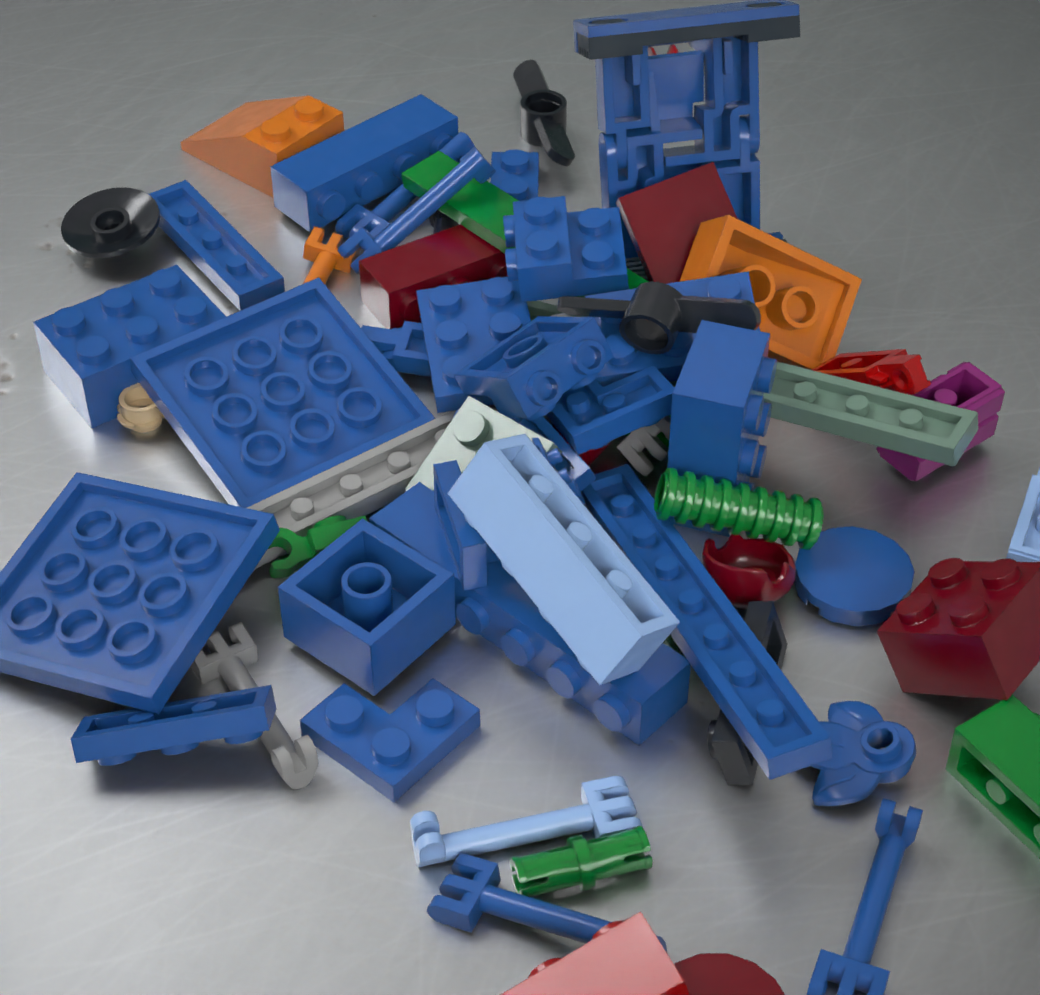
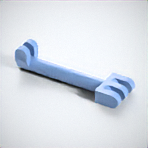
M611 776L582 782V805L443 835L440 834L437 816L432 811L418 812L410 820L413 851L418 868L456 860L459 854L474 856L592 830L594 837L598 838L631 830L633 827L642 826L640 819L635 817L637 810L632 798L627 796L629 789L622 776Z

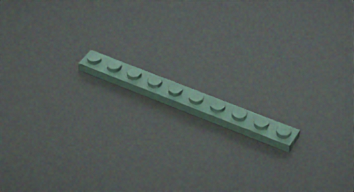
M541 301L527 302L531 321L538 316H552L563 313L557 310V305ZM571 315L572 317H587V316ZM778 361L770 394H763L764 402L772 403L771 418L955 467L978 431V412ZM673 381L670 383L675 387L677 381Z

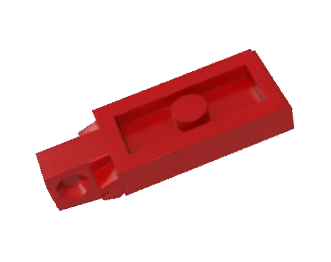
M906 349L841 353L811 369L908 395H914L931 385L930 380H927L920 361L922 360L921 355H908Z

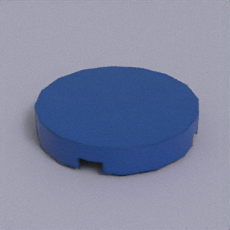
M854 526L837 527L822 531L817 542L810 550L799 548L795 562L794 584L799 598L806 605L807 600H809L812 605L819 608L818 615L829 621L851 626L874 625L886 621L891 616V612L896 610L898 603L910 595L915 571L909 555L896 541L874 530Z

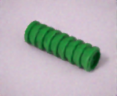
M671 467L667 468L660 476L654 500V511L658 520L665 521L669 516H673L677 524H685L687 520H692L693 527L703 528L707 523L712 531L720 532L726 527L731 535H739L741 531H745L746 537L750 539H757L759 535H763L765 542L774 543L779 538L784 546H793L795 542H798L800 549L810 550L817 542L824 517L822 503L819 498L811 497L807 502H804L800 494H792L789 498H786L784 491L774 490L772 494H768L766 487L758 486L752 491L747 483L741 482L736 487H733L730 480L721 479L719 483H714L713 477L709 475H703L699 480L696 479L694 472L686 471L683 476H680L677 469Z

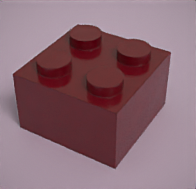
M949 558L933 565L923 581L908 597L898 603L893 614L877 630L902 692L1008 700L1040 661V562H1016L1009 558L996 561H963L960 558Z

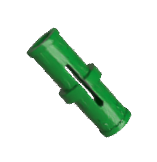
M636 826L631 830L590 840H585L582 835L568 838L566 846L521 857H510V869L512 872L516 871L517 873L511 875L516 893L528 897L573 886H579V890L582 892L594 889L597 880L641 869H651L653 864L652 856L644 854V852L651 851V847L642 826Z

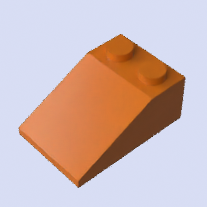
M309 95L246 102L181 141V150L274 198L270 166L343 132V112Z
M730 215L700 223L679 282L749 271L754 302L761 314L760 331L770 333L769 358L811 370L836 356L862 281L861 278Z

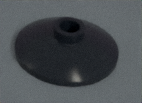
M126 187L105 189L84 197L69 209L61 224V234L67 247L78 255L89 258L115 257L128 253L149 240L158 228L160 212L156 201L144 191Z

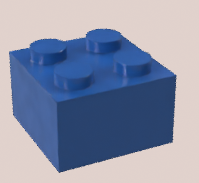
M363 518L278 586L284 637L373 696L379 693L456 625L454 573Z

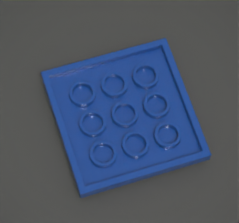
M319 277L130 357L132 374L229 505L243 508L254 505L436 419Z
M76 472L0 572V672L159 714L279 533L280 529L274 514Z

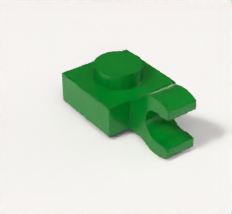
M342 515L325 518L309 529L305 537L298 536L289 529L279 527L280 531L268 549L272 547L283 548L288 553V557L271 563L269 569L271 578H285L292 575L362 518L367 521L366 516L348 520Z

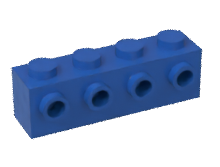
M420 94L270 166L274 206L309 232L312 231L314 226L324 227L345 215L357 203L365 206L373 200L397 189L403 183L402 172L439 151L458 134V117Z

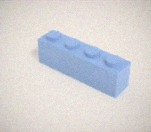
M526 434L483 443L450 489L448 495L463 512L469 525L478 531L501 560L504 569L516 579L532 599L542 617L555 628L574 652L580 665L593 676L599 685L639 671L680 621Z

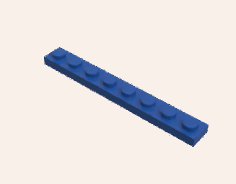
M626 464L594 474L597 479L581 491L585 501L584 506L680 621L670 635L768 779L772 780L832 759L831 737L669 518L665 521L657 519L654 511V498L631 467Z

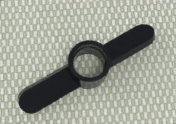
M526 60L518 65L513 73L522 97L520 101L521 138L528 144L544 147L546 154L554 162L562 166H570L575 158V153L566 135V98L562 94L549 89L542 70L535 60Z
M660 282L640 284L636 288L631 301L562 296L559 297L557 305L558 311L570 315L622 319L619 330L623 339L633 348L655 355L664 354L671 350L679 332L697 333L701 320L750 330H756L761 322V314L758 307L749 300L683 296L675 288Z

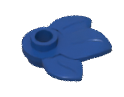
M860 701L831 703L828 709V721L819 722L831 737L832 759L811 766L820 769L812 793V800L815 805L839 806L858 802L869 797L879 783L885 784L898 781L910 771L916 757V744L912 733L905 726L895 722L884 721L876 708Z

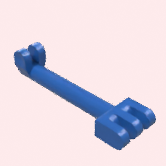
M459 132L439 151L460 163V159L474 147V144L466 133ZM402 183L372 211L357 203L338 220L335 231L337 234L343 235L344 238H350L363 227L375 238L391 224L389 221L417 196L405 189Z
M475 146L460 159L461 162L377 237L373 238L367 229L361 227L338 248L337 251L344 259L354 254L360 247L364 252L350 265L356 274L360 273L359 260L395 248L473 178L482 184L493 176L496 170Z
M883 798L875 826L879 843L843 955L823 949L820 950L807 995H825L828 981L840 985L837 995H854L855 990L867 993V995L885 994L890 971L870 965L905 849L915 841L923 813L922 809L909 806L907 816L894 813L897 802Z
M459 854L451 866L453 874L446 875L439 887L442 895H435L427 907L428 915L435 921L472 933L484 912L584 944L590 942L599 929L611 923V921L499 888L498 885L501 882L498 863L468 854ZM657 936L658 940L667 952L666 942L663 940L662 937Z

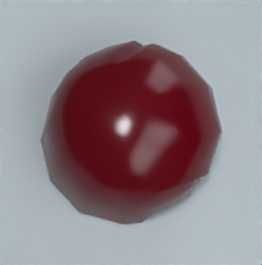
M730 535L725 545L718 549L713 539L708 538L704 542L702 552L703 566L736 610H747L749 602L753 601L776 602L790 591L795 581L796 569L794 558L782 544L765 542L763 538L743 539L740 535Z

